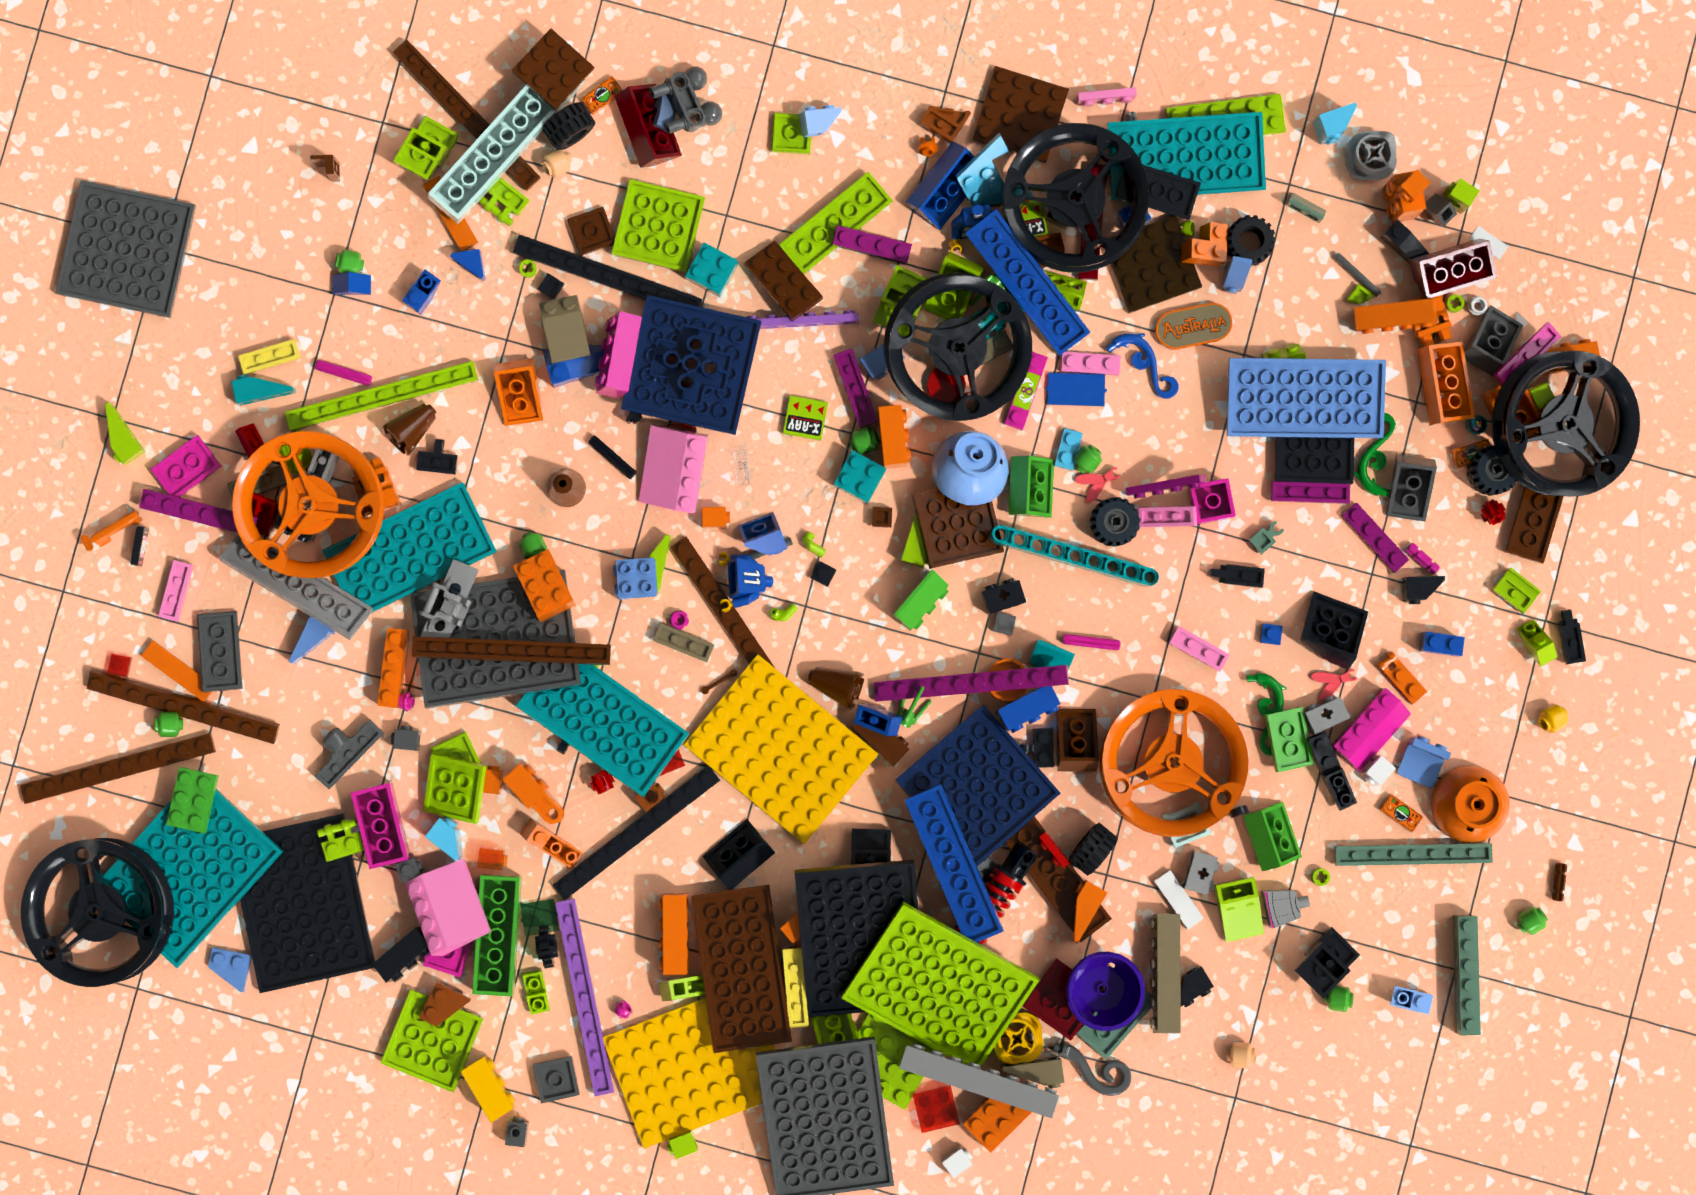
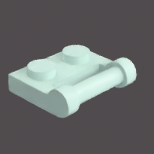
M1196 801L1189 807L1171 814L1165 813L1161 817L1163 819L1177 820L1195 812L1198 815L1203 811L1199 802ZM1207 828L1195 834L1170 837L1173 847L1177 848L1210 835L1211 832Z

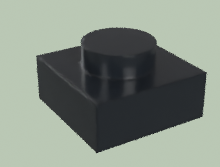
M547 273L538 291L555 300L565 283Z
M819 561L811 579L828 587L837 570Z

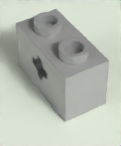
M1332 695L1325 698V703L1319 706L1315 703L1306 707L1307 711L1304 712L1305 720L1311 734H1317L1350 719L1341 697L1335 698ZM1324 710H1329L1330 712L1327 717H1322L1321 715L1324 713Z
M1193 850L1182 888L1204 895L1212 892L1214 886L1212 877L1214 873H1217L1220 862L1217 861L1218 857ZM1204 868L1206 876H1202L1200 879L1198 870L1202 871V869Z

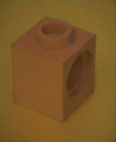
M659 783L653 784L649 789L656 793V799L653 802L648 801L646 795L642 797L637 794L634 797L645 812L651 810L665 798L663 795L665 790Z

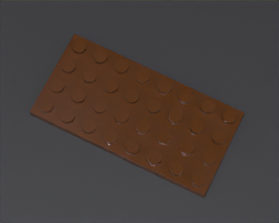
M770 885L691 896L713 1052L720 1053L792 1042Z

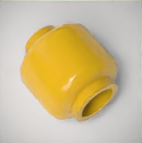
M1552 704L1540 712L1538 723L1544 731L1555 733L1568 724V712L1564 707Z

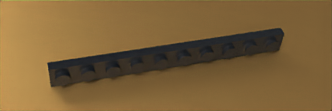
M520 234L512 252L515 255L646 300L647 295L699 307L702 299Z
M709 765L554 883L553 886L562 898L566 900L717 784L720 779Z

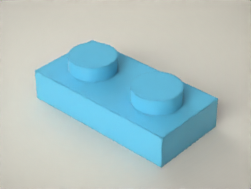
M1066 428L1063 429L1054 464L1055 467L1070 471L1074 470L1075 462L1073 458L1079 451L1083 433Z

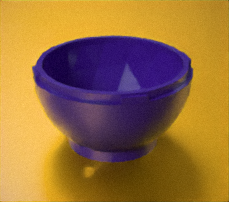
M1109 951L1090 954L1081 959L1068 976L1066 999L1069 1008L1082 1024L1091 1029L1113 1031L1123 1028L1132 1022L1143 1006L1145 998L1144 979L1137 966L1121 954ZM1109 963H1113V964H1115V966L1112 967V966H1109L1108 964H1109ZM1101 985L1106 986V991L1103 993L1099 991ZM1091 1010L1097 1012V1015H1092Z

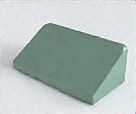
M1295 193L1291 194L1286 203V206L1318 223L1323 220L1326 213L1325 209Z

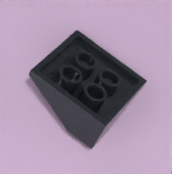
M1314 591L1300 640L1328 662L1349 670L1357 658L1368 611Z

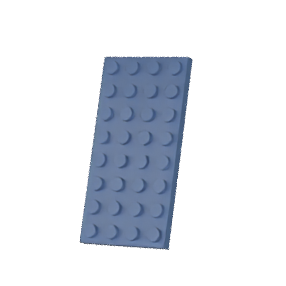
M1229 358L1226 436L1383 438L1386 360Z

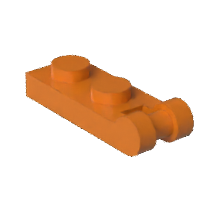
M1390 651L1386 654L1387 657L1383 661L1380 660L1376 665L1413 705L1428 691L1402 664L1398 657ZM1391 663L1396 666L1392 670L1388 668Z

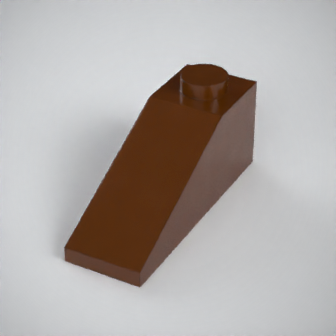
M855 723L851 725L893 767L910 750L907 747L909 743L902 736L899 738L896 736H885Z

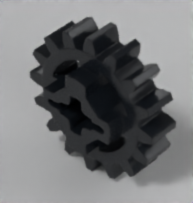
M549 925L539 926V936L535 937L536 954L538 960L542 959L544 969L555 967L554 958L558 957L557 939L555 934L550 933Z

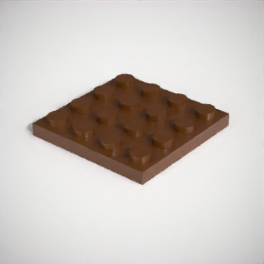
M995 66L972 140L987 145L1000 133L1009 152L1017 154L1037 134L1058 126L1069 88ZM1050 150L1036 160L1046 163Z
M937 487L911 493L929 569L1004 552L1003 546L994 544L989 537L991 530L998 526L992 501L980 505L961 504L943 495ZM996 530L995 537L1001 540L1000 531Z

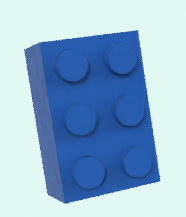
M1052 686L1040 687L996 710V713L1005 730H1011L1014 733L1024 728L1023 723L1028 721L1029 724H1032L1041 719V714L1046 713V715H1049L1059 710L1057 706L1061 703Z

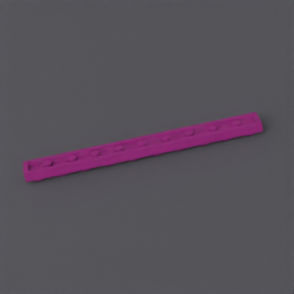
M1068 665L874 682L875 702L913 699L921 686L924 687L920 698L1069 685Z

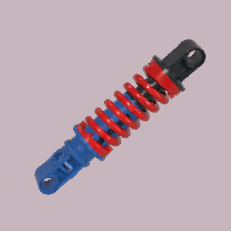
M1022 842L1013 846L1002 865L995 863V867L992 870L993 873L989 874V878L995 883L992 885L984 882L999 918L1005 916L1002 908L1009 909L1011 907L1007 899L1015 900L1017 898L1015 892L1019 894L1022 888L1026 886L1027 883L1023 878L1036 861V852ZM956 925L954 930L961 933L959 926ZM984 939L977 943L986 944L988 940Z

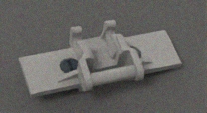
M453 559L443 584L440 585L432 582L431 586L433 587L425 606L419 612L420 616L427 618L420 637L450 638L456 626L461 628L471 605V601L467 600L468 594L479 569ZM441 590L444 592L443 597L445 598L441 609L434 616L430 615L437 595ZM444 621V630L437 631L435 629L436 622Z

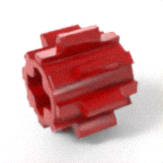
M1493 499L1481 506V517L1484 522L1488 521L1490 525H1495L1505 519L1506 514L1504 511L1506 509L1502 502L1498 503L1497 500Z
M605 770L590 777L592 781L590 782L591 788L598 795L614 788L613 782L615 781L612 775L608 774Z

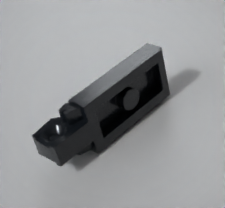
M1226 564L1221 565L1220 569L1211 568L1209 571V577L1219 578V583L1263 588L1265 568Z
M1571 609L1562 610L1559 632L1565 665L1585 662L1586 656L1580 623H1578L1577 618L1573 619Z

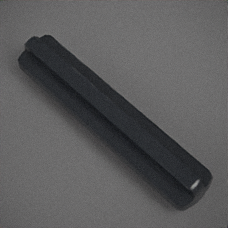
M596 435L590 438L588 443L627 478L632 479L637 472Z

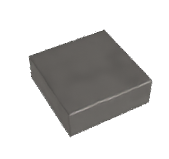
M997 612L993 632L1012 636L1016 616Z

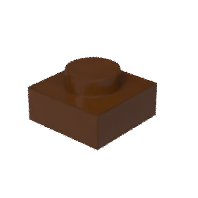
M873 507L872 527L891 528L892 508Z

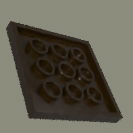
M1176 216L1145 225L1134 245L1121 258L1111 263L1129 314L1202 288L1195 265L1181 262L1182 243L1186 240L1180 232L1182 229Z

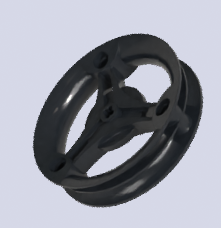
M1086 123L1058 125L1030 139L1014 157L1004 183L1003 200L1007 223L1010 225L1015 236L1030 251L1038 263L1048 268L1068 273L1094 271L1106 267L1121 258L1140 236L1148 213L1149 185L1147 175L1140 158L1133 148L1112 131ZM1070 143H1084L1097 146L1098 154L1084 169L1066 170L1056 176L1050 184H1029L1025 179L1027 171L1035 160L1052 148ZM1113 147L1117 152L1114 155H1108L1106 150ZM1100 159H1102L1107 164L1099 175L1095 176L1091 172ZM1112 165L1123 166L1131 182L1133 194L1129 219L1122 231L1114 239L1103 238L1097 221L1104 209L1106 200L1102 180ZM1019 188L1023 190V194L1021 196H1014L1013 191ZM1028 190L1047 192V198L1028 197ZM1073 195L1079 197L1078 202H1076V200L1073 199ZM1026 203L1048 207L1055 220L1062 225L1077 228L1087 244L1084 253H1064L1040 242L1027 227L1021 209ZM1091 223L1099 238L1093 242L1090 241L1084 227ZM1097 247H1102L1105 253L1097 255L1094 250Z
M968 273L940 274L915 285L899 300L893 309L884 335L885 363L890 377L898 390L922 411L945 420H973L984 417L1001 408L1021 387L1028 373L1032 358L1031 330L1020 305L1002 287L987 279ZM964 290L986 297L987 307L972 319L953 317L944 320L936 328L916 325L912 316L928 299L947 291ZM1000 302H1004L1005 309L998 312L997 305ZM990 312L993 313L995 317L981 329L978 323ZM1001 320L1008 321L1013 337L1011 362L1001 381L991 391L982 396L976 391L975 370L983 363L987 353L986 336ZM901 325L907 326V331L904 334H899L898 332ZM915 329L930 333L929 342L914 338ZM910 341L927 347L934 365L945 374L953 376L958 396L952 402H945L933 398L922 391L908 374L903 360L902 347L906 346ZM956 343H962V345H960L961 349L959 351L957 349L954 350V348H956L954 346ZM960 376H968L971 392H963ZM968 399H973L974 401L971 408H966L965 406Z
M1584 351L1547 352L1536 355L1520 364L1502 384L1492 412V438L1495 450L1504 468L1518 483L1529 490L1552 496L1578 497L1589 495L1611 484L1629 464L1639 439V406L1634 390L1627 378L1615 365L1605 358ZM1563 367L1569 374L1562 394L1548 400L1542 407L1537 419L1522 424L1516 419L1521 398L1527 388L1543 373ZM1580 378L1576 395H1574L1578 380ZM1592 378H1596L1606 389L1615 413V432L1607 454L1602 452L1592 435L1594 417L1587 404V394ZM1538 427L1539 434L1527 437L1526 429ZM1542 440L1549 449L1555 452H1574L1585 464L1582 477L1572 480H1557L1539 473L1523 455L1527 442ZM1585 445L1594 455L1592 458L1583 448Z
M114 838L75 841L51 852L32 872L25 886L21 902L22 930L33 956L53 976L69 984L83 987L110 985L128 980L146 970L164 950L174 921L173 895L167 877L161 867L141 848L127 841ZM85 849L88 851V858L84 856ZM104 856L117 858L130 866L139 875L149 894L151 915L144 918L127 909L125 899L120 891L114 886L105 883L100 869V859ZM67 864H76L79 873V889L74 893L69 903V922L57 937L50 936L45 923L47 892L56 875ZM87 864H90L93 883H90ZM126 919L141 923L138 929L124 925ZM150 926H152L154 930L153 936L149 932ZM74 930L78 935L67 944L63 939ZM119 932L137 936L139 950L131 958L117 966L105 969H91L73 962L71 950L84 939L92 942H101L115 937ZM54 947L58 951L57 956L54 953Z

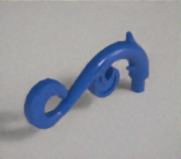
M1124 333L1114 337L1112 342L1105 347L1109 353L1116 348L1119 349L1121 346L1128 348V344L1137 345L1144 351L1146 359L1142 360L1141 356L1143 353L1137 352L1131 357L1132 366L1138 370H1144L1150 366L1152 384L1160 398L1170 399L1177 394L1179 384L1174 377L1164 376L1160 380L1161 382L1166 381L1169 383L1170 389L1164 392L1159 388L1157 360L1152 347L1143 339L1145 333Z

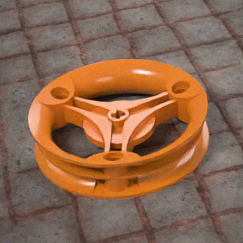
M300 431L278 436L262 445L250 456L237 477L233 492L232 509L235 526L242 542L249 552L262 564L287 576L322 578L350 568L370 550L382 526L384 495L375 469L359 450L331 435L312 431ZM285 445L290 448V453L287 456L281 454V449ZM306 448L324 450L343 459L357 474L365 495L359 502H350L338 498L334 488L327 481L306 473L298 457L302 450ZM294 460L300 477L293 479L286 462ZM272 461L280 462L287 481V485L282 490L279 498V512L282 523L271 540H264L254 522L252 497L255 485L262 472ZM311 500V505L313 507L312 509L307 508L306 510L307 505L305 504V502H310ZM339 504L357 506L356 515L339 514ZM366 507H370L373 512L368 518L363 515V510ZM335 519H357L361 527L359 533L351 544L337 555L314 562L290 559L287 550L301 534L313 535L321 533L328 529ZM287 527H289L294 532L282 546L277 541ZM272 547H275L278 551L275 558L269 556V550Z
M1182 689L1161 690L1135 700L1113 721L1101 747L1100 776L1111 804L1129 823L1154 835L1180 837L1195 834L1211 827L1223 819L1236 805L1247 781L1248 750L1238 724L1217 702L1193 691ZM1181 700L1184 703V709L1178 710L1175 708V701ZM1163 708L1169 713L1166 734L1157 738L1148 747L1144 757V765L1125 775L1117 768L1118 750L1125 733L1143 715ZM1193 711L1210 720L1225 739L1230 755V773L1226 784L1220 786L1203 771L1202 753L1197 744L1187 736V716ZM1174 715L1182 716L1181 734H1172ZM1170 759H1171V760H1173V759H1176V760H1177V762H1176V764L1178 765L1177 768H1176V766H1174L1173 768L1170 766V765H1171V762L1169 761ZM1145 771L1148 780L1131 786L1128 778ZM1199 778L1215 788L1211 795L1195 784ZM1116 782H1122L1125 785L1123 792H1118L1115 789ZM1152 784L1158 789L1169 793H1178L1192 789L1209 800L1208 809L1186 819H1163L1140 809L1131 800L1132 791ZM1219 793L1226 795L1227 800L1225 803L1218 802L1217 795Z

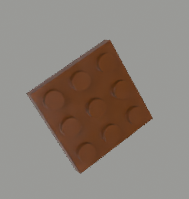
M550 28L512 69V73L556 111L595 67Z

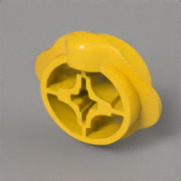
M1018 1013L1011 1023L1020 1022L1024 1026L1018 1031L1007 1027L1005 1033L1010 1038L1008 1048L1005 1047L1002 1036L994 1046L998 1059L1006 1064L1031 1062L1039 1057L1044 1046L1042 1027L1038 1018L1031 1013ZM1029 1028L1034 1036L1033 1045L1026 1039V1033ZM1024 1030V1032L1022 1033V1036H1021L1022 1042L1019 1041V1042L1015 1043L1014 1046H1012L1013 1043L1015 1042V1041H1014V1040H1015V1036H1014V1035L1017 1036L1018 1034H1020V1033ZM1017 1046L1029 1050L1024 1054L1012 1053Z

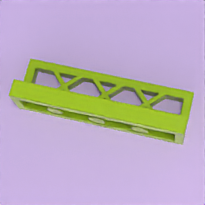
M1045 271L1052 281H1059L1061 283L1054 284L1073 309L1080 311L1087 282ZM1072 286L1081 287V290L1075 289Z

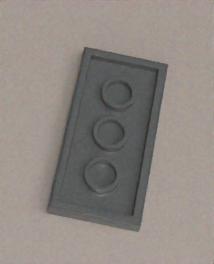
M238 612L197 614L202 692L243 689Z

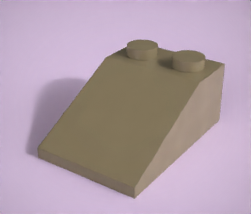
M573 295L539 303L552 364L589 356L590 350L578 296Z
M1058 1056L1036 1059L1031 1062L1000 1065L1003 1072L1049 1088L1061 1087V1083H1065L1062 1060Z

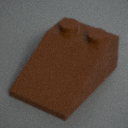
M1096 709L1057 710V771H1097L1099 748Z

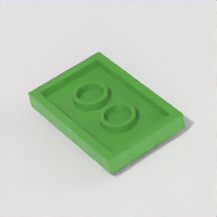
M1303 707L1265 714L1275 772L1279 773L1313 765L1312 751L1306 739L1309 738Z
M179 767L166 825L206 833L219 775Z

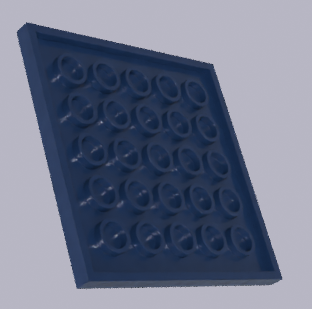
M984 704L895 780L909 798L942 784L976 866L982 863L1061 794Z

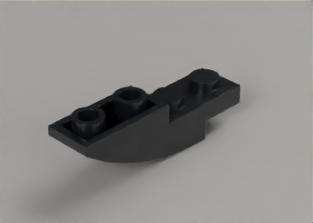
M1321 731L1306 738L1313 753L1312 756L1338 810L1341 811L1356 804L1357 801L1343 768L1339 764L1327 733Z

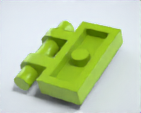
M500 177L488 191L493 197L490 200L483 197L479 202L488 213L492 212L501 223H505L510 227L514 223V220L509 217L511 212L519 216L530 203V200ZM498 201L506 207L504 211L495 206Z
M356 818L351 820L345 819L341 823L332 826L328 824L324 828L317 830L319 837L327 835L329 840L321 843L326 862L365 851L361 833H352L351 830L352 827L358 826ZM344 830L346 836L335 838L334 833Z

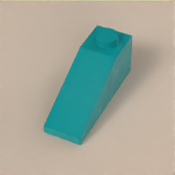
M248 375L237 376L236 380L231 381L235 401L239 406L297 393L296 389L292 386L248 377Z

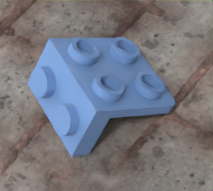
M654 558L616 560V565H613L614 577H617L614 591L615 596H618L619 600L657 596L656 561Z
M1424 737L1410 738L1397 774L1432 788L1435 785L1444 760H1449L1451 752L1446 751L1447 747L1436 743L1435 746L1429 744V740Z

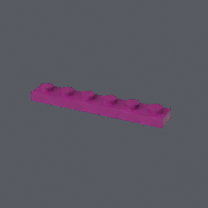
M143 489L139 505L141 509L238 533L233 511ZM253 516L255 525L257 527L259 517Z

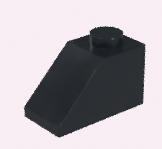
M1445 576L1402 578L1403 601H1409V605L1421 604V601L1427 600L1445 581Z

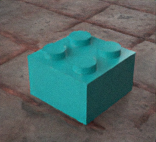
M703 242L685 277L687 281L721 298L739 263L737 259Z
M852 450L834 482V487L868 505L887 468Z

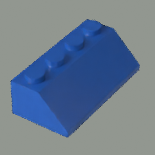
M952 141L907 199L906 203L923 219L938 230H941L966 198V194L958 182L956 174L975 156L966 147Z

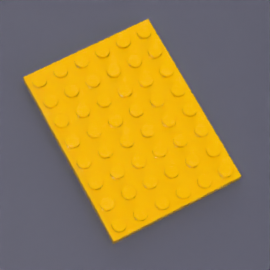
M759 654L684 744L685 747L803 844L809 840L879 754Z
M706 998L603 1037L607 1053L643 1149L763 1103L756 1052L775 1050L774 1045L714 1053Z

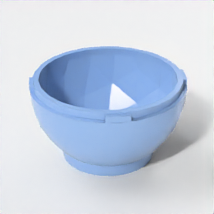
M967 430L948 437L940 444L932 460V474L937 488L943 495L965 505H980L993 501L1004 489L1009 474L1008 460L1002 446L993 437L979 431ZM973 455H977L979 459H975Z

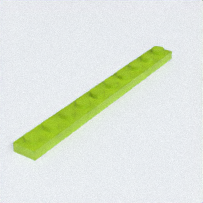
M474 361L286 411L285 416L289 431H295L479 381Z

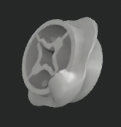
M1362 131L1354 135L1347 146L1349 175L1353 179L1364 181L1382 180L1390 176L1397 164L1394 135L1388 131ZM1366 142L1374 143L1377 146H1371L1369 143L1366 144ZM1374 151H1376V153L1374 154L1373 158H1371V159L1368 161V158L1370 157L1371 153H1373ZM1367 165H1372L1375 168L1378 167L1379 169H1372L1367 167Z

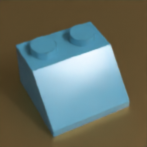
M1356 102L1320 114L1315 119L1313 125L1320 145L1324 143L1331 145L1338 142L1337 139L1341 138L1357 107Z
M442 817L437 820L425 837L455 861L461 860L463 858L460 829L457 827L458 823L452 818Z

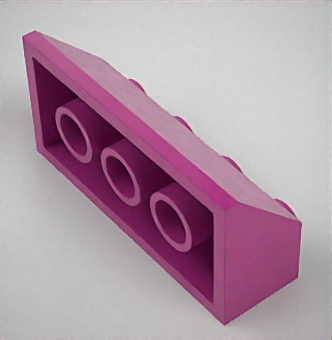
M1381 688L1332 743V747L1357 771L1361 772L1411 713L1387 688Z

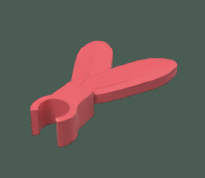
M1117 467L1112 468L1110 472L1104 475L1082 474L1075 478V481L1079 484L1093 485L1086 495L1087 503L1093 502L1099 496L1106 482L1118 479L1121 476L1120 474L1117 477L1112 476V471L1117 470Z
M1350 669L1342 675L1325 672L1311 674V678L1314 681L1329 683L1320 692L1319 701H1324L1325 698L1332 696L1341 683L1355 681L1357 677L1350 679L1348 676L1349 672H1354V669Z

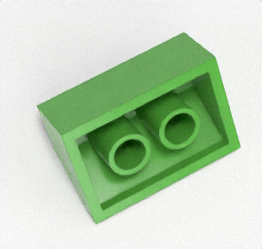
M1029 455L1011 456L1009 515L1052 518L1054 459Z
M932 569L893 616L910 631L913 628L917 630L924 622L921 618L926 613L930 615L937 607L934 603L938 598L943 600L949 593L947 590L949 585Z
M1279 802L1243 815L1262 872L1284 866L1302 857L1284 802Z

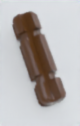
M1557 863L1555 868L1557 874L1554 876L1553 885L1555 891L1552 893V900L1562 902L1564 900L1563 891H1565L1567 864Z

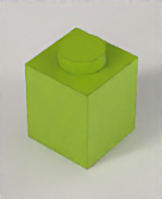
M692 1131L669 1139L670 1144H667L670 1155H674L675 1159L694 1153L699 1149Z

